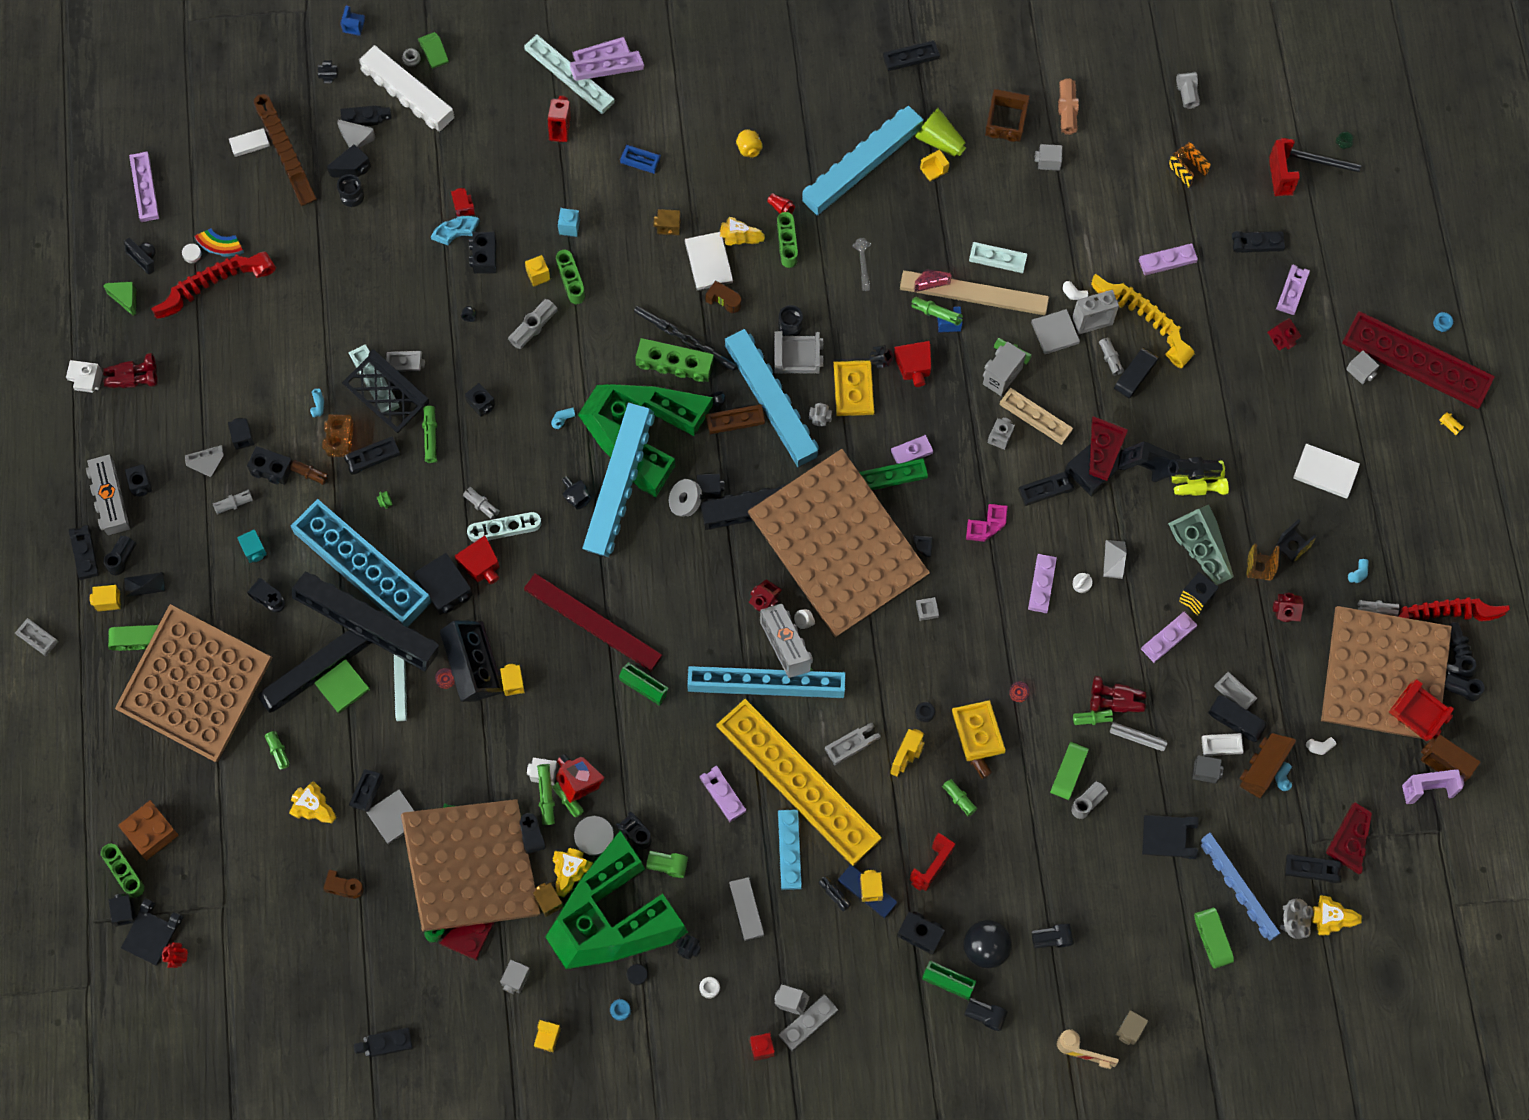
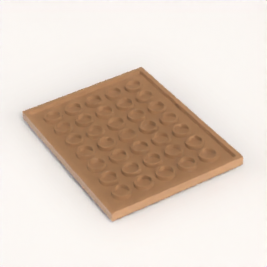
M843 449L748 511V514L835 638L930 574Z

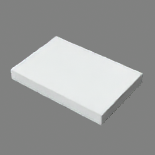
M720 232L685 239L697 290L710 288L715 280L723 285L733 283Z
M1306 444L1293 479L1347 499L1360 464Z

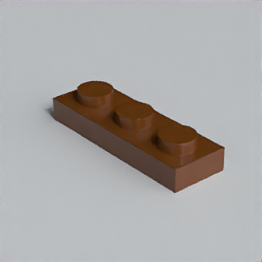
M761 404L706 414L709 434L765 424Z

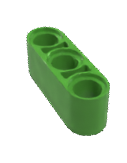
M783 212L777 218L780 257L783 266L792 268L797 264L798 258L794 218L791 213ZM783 222H788L789 224H788V225H783L782 223H783ZM789 238L791 241L787 242L784 239ZM786 255H792L793 257L787 258Z
M561 250L556 255L557 268L570 302L580 304L585 299L582 280L571 252ZM565 259H566V260H569V261L566 262V263H562V262H561L562 260H565ZM569 275L575 276L574 278H571V279L566 278V277L569 276ZM574 291H579V292H580L579 294H576V295H575V294H572Z
M159 625L112 627L109 629L108 649L115 651L146 650Z
M1070 741L1050 793L1069 800L1088 753V748Z
M115 844L105 845L101 850L102 858L120 886L129 896L139 897L143 894L144 885L135 870ZM111 851H116V856L114 858L109 859V853ZM121 867H127L126 872L122 875H119V869ZM136 882V889L129 891V886Z
M1213 907L1194 913L1195 922L1212 967L1215 969L1234 963L1233 954L1216 909Z

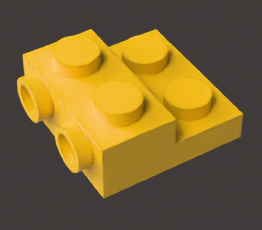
M908 729L892 764V775L898 777L900 771L904 773L908 761L913 763L915 757L919 759L924 746V742H922L923 732L917 729Z

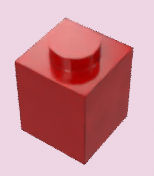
M770 1033L750 1037L754 1061L774 1057Z

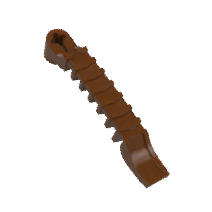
M265 94L256 96L254 99L256 111L265 125L266 131L269 132L268 134L274 148L277 149V154L281 158V163L285 167V172L300 205L303 206L315 201L316 197L270 98Z

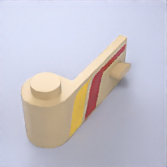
M1073 1030L1064 1031L1057 1040V1047L1064 1054L1098 1062L1100 1067L1108 1069L1118 1064L1119 1059L1079 1049L1080 1037Z

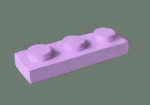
M624 37L575 51L573 52V57L576 62L629 53Z
M1192 243L1139 257L1144 276L1197 263L1198 260Z
M1037 555L1028 610L1047 613L1057 557Z
M1183 612L1142 646L1141 650L1155 663L1197 627V624Z

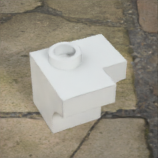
M70 360L66 378L74 382V390L93 393L94 389L99 390L103 372L98 364Z

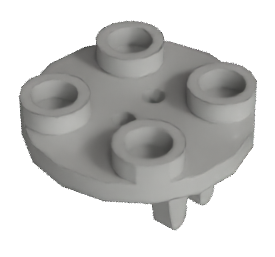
M1292 899L1287 905L1283 906L1284 925H1280V929L1285 930L1295 939L1309 937L1313 909L1302 899Z

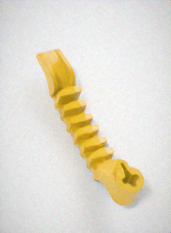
M1095 273L1091 285L1098 294L1113 290L1116 300L1121 295L1123 296L1118 303L1119 307L1123 308L1126 302L1130 300L1131 303L1128 306L1130 311L1137 305L1139 307L1137 311L1139 316L1146 312L1145 320L1147 322L1152 318L1155 320L1153 328L1157 329L1160 325L1163 327L1160 330V334L1162 336L1166 333L1169 335L1167 343L1171 347L1167 351L1166 356L1176 367L1183 368L1195 353L1189 345L1181 340L1179 332L1181 327H1177L1172 319L1169 320L1164 312H1160L1156 305L1153 306L1150 300L1144 299L1142 294L1136 293L1132 287L1129 288L1124 283L1111 284Z

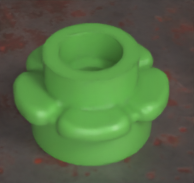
M380 491V496L377 497L380 507L388 509L389 506L393 505L387 491L383 493Z

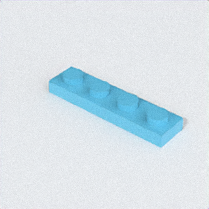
M778 810L781 890L801 889L798 810Z

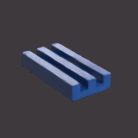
M626 145L620 163L655 174L661 155ZM628 152H631V153H634V154H637V155H640V156H635V155L629 154ZM644 157L653 159L654 161L644 159Z

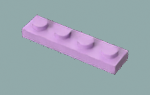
M639 51L570 62V69L575 81L642 70L644 67Z
M148 152L129 155L140 221L145 222L159 219Z

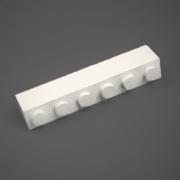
M375 45L359 59L361 70L365 75L373 77L374 81L379 86H384L391 96H396L403 106L411 108L418 118L422 117L430 128H435L440 132L454 118L453 109Z

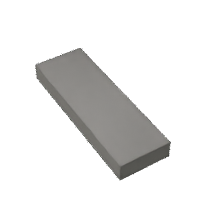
M749 877L729 882L744 941L764 936Z

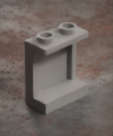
M775 331L774 373H819L820 367H823V355H820V350H823V338H820L819 332H816L815 336H782V331Z

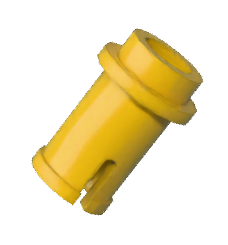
M1446 412L1439 421L1442 422L1441 425L1444 424L1456 436L1464 426L1451 416L1452 413Z

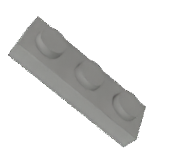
M823 995L803 1013V1016H799L782 1031L779 1037L793 1051L831 1018L838 1009L826 995Z

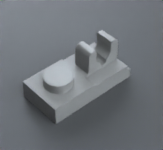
M422 351L387 352L386 361L398 372L420 371L421 368L425 367Z

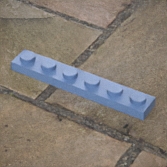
M1211 833L1204 836L1200 841L1203 851L1211 856L1214 867L1218 871L1221 870L1225 876L1226 884L1236 892V898L1239 903L1244 904L1248 909L1247 913L1250 919L1257 922L1261 935L1264 938H1268L1269 941L1276 938L1280 932Z

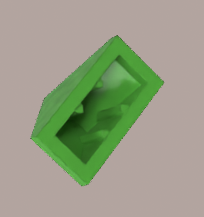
M435 32L418 38L432 69L449 62L440 37Z
M133 282L106 283L104 285L110 297L133 316L136 314V288Z

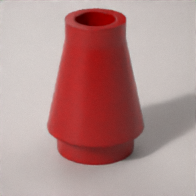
M774 193L768 198L767 202L779 214L783 212L792 214L795 210V205L791 200L777 196Z

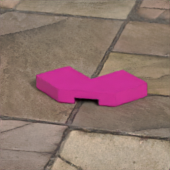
M989 504L987 521L968 519L966 540L985 542L1005 527L1008 506Z

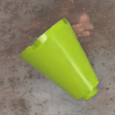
M938 108L924 123L920 132L915 135L917 139L954 157L956 154L960 156L966 149L964 146L966 142Z

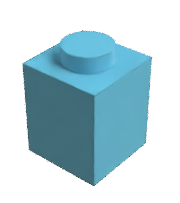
M561 208L558 220L559 235L577 237L580 224L579 210Z

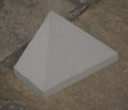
M338 120L339 130L349 148L353 144L360 148L375 140L373 128Z
M220 445L185 455L186 466L211 477L223 457V447Z
M1105 541L1103 577L1123 578L1127 554L1125 542Z

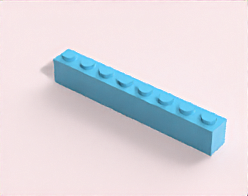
M910 106L900 109L893 119L887 120L878 131H873L865 142H860L853 152H848L843 157L841 162L832 165L829 172L825 175H820L812 186H807L803 190L802 202L818 216L920 131L923 126V119Z
M743 329L725 338V347L735 364H737L738 369L759 404H761L762 409L795 464L799 467L817 458L819 446L814 439L811 440L808 427L805 424L802 425L799 420L801 417L796 409L793 410L790 405L791 400L789 396L781 390L782 385L780 381L773 377V370L769 364L764 362L762 351L755 347L753 336L747 334L746 330Z
M631 403L627 405L582 548L588 552L609 557L610 553L614 550V539L619 534L621 527L619 523L621 517L625 515V504L632 493V481L637 477V465L643 458L642 449L644 444L648 442V430L653 425L655 419L654 412L649 408Z
M689 666L688 692L844 698L845 673L810 671L788 678L785 670Z

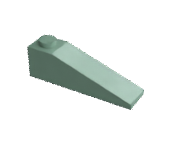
M1209 505L1168 523L1176 541L1189 551V555L1198 561L1203 571L1216 585L1234 577L1217 520Z

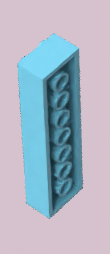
M317 499L291 525L297 537L393 620H398L408 627L431 603L429 594L320 500Z

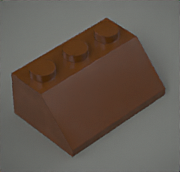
M1271 733L1269 738L1264 737L1259 745L1261 748L1260 753H1254L1249 762L1252 766L1249 770L1245 769L1239 778L1242 780L1240 787L1260 799L1296 740Z

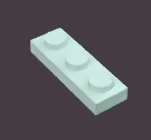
M973 242L969 261L1023 273L1027 254Z

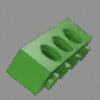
M641 338L635 359L636 366L644 370L653 369L662 374L671 373L680 378L689 377L698 382H708L714 363V354ZM653 356H660L657 360L652 359ZM671 360H678V361H679V362L676 363V364L670 363ZM696 364L697 366L694 368H690L688 365Z

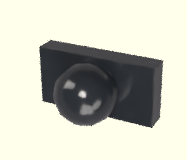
M130 237L124 241L125 252L147 274L153 273L154 261L152 258L156 253L154 246L150 243H142L138 246Z

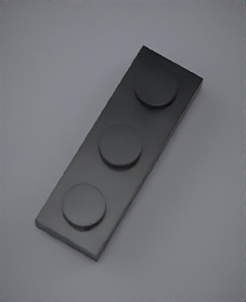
M935 40L883 53L888 71L937 60L940 57Z

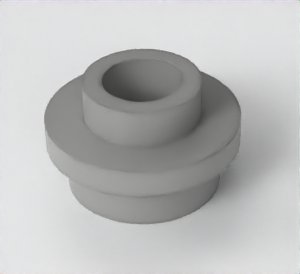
M407 49L402 55L404 64L407 66L417 65L420 62L419 52L415 49Z

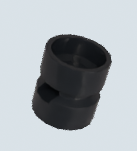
M346 174L338 180L337 189L342 203L348 207L360 205L364 199V193L359 178L352 174Z
M785 306L779 313V331H782L783 336H798L802 331L803 313L797 306Z

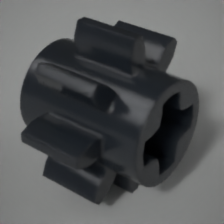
M323 60L322 65H318V78L323 79L324 83H332L333 79L338 78L337 65H333L332 60Z
M886 345L873 347V351L870 353L871 363L876 365L877 369L890 366L889 363L893 359L892 351L886 349Z
M686 935L684 939L680 937L675 945L679 949L677 954L688 960H691L692 956L697 957L701 950V947L698 946L700 941L690 935Z

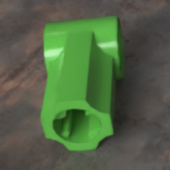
M650 851L646 869L665 872L672 877L684 878L688 857L676 853L668 855Z

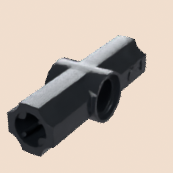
M1193 457L1189 459H1172L1167 469L1168 473L1173 477H1188L1189 480L1220 477L1223 466L1219 461Z

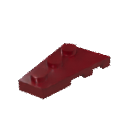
M1092 416L1090 475L1105 481L1108 480L1128 429Z
M1354 802L1330 843L1326 854L1342 862L1343 865L1357 874H1362L1363 856H1365V843L1369 833L1372 813Z
M494 922L454 927L439 944L477 960Z

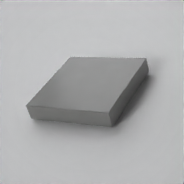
M1067 309L1033 319L1031 322L1044 355L1077 345L1080 342Z
M397 790L370 808L369 812L366 813L389 845L404 835L401 814L414 810L402 792Z

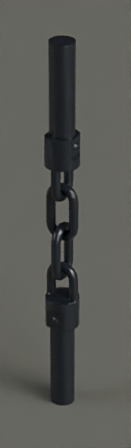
M639 306L635 308V313L657 325V328L669 335L678 336L682 339L683 343L693 349L698 348L701 352L714 354V360L734 371L737 364L716 353L714 349L707 345L702 346L694 337L680 333L674 325L664 319H659ZM669 326L673 328V333L667 330ZM688 338L695 341L694 346L686 342Z

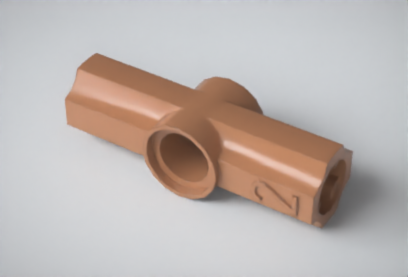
M1065 79L1060 81L1059 84L1060 98L1058 111L1059 115H1061V132L1072 134L1077 132L1078 98H1076L1075 81Z

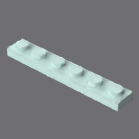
M538 35L533 37L524 46L528 53L601 114L614 104V98L590 78L575 81L570 69V62Z

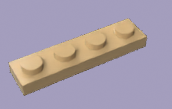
M1012 388L1008 390L1000 401L999 405L1061 445L1073 430L1071 426Z

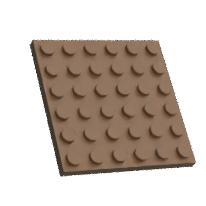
M170 604L115 709L208 759L218 762L273 657Z
M1340 606L1335 607L1321 721L1422 739L1391 715L1389 711L1410 682L1416 679L1423 684L1421 687L1443 703L1452 626Z
M517 799L403 812L401 814L422 932L534 917L540 914L538 902L533 895V892L536 890L529 855L526 854L522 839L521 815Z

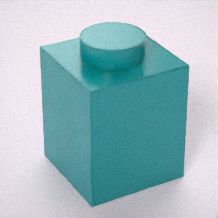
M255 529L237 537L249 563L258 562L267 555Z

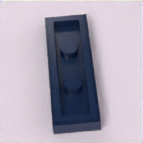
M850 864L838 879V882L862 900L860 884L862 873ZM883 891L882 901H868L865 903L885 919L897 904V901Z

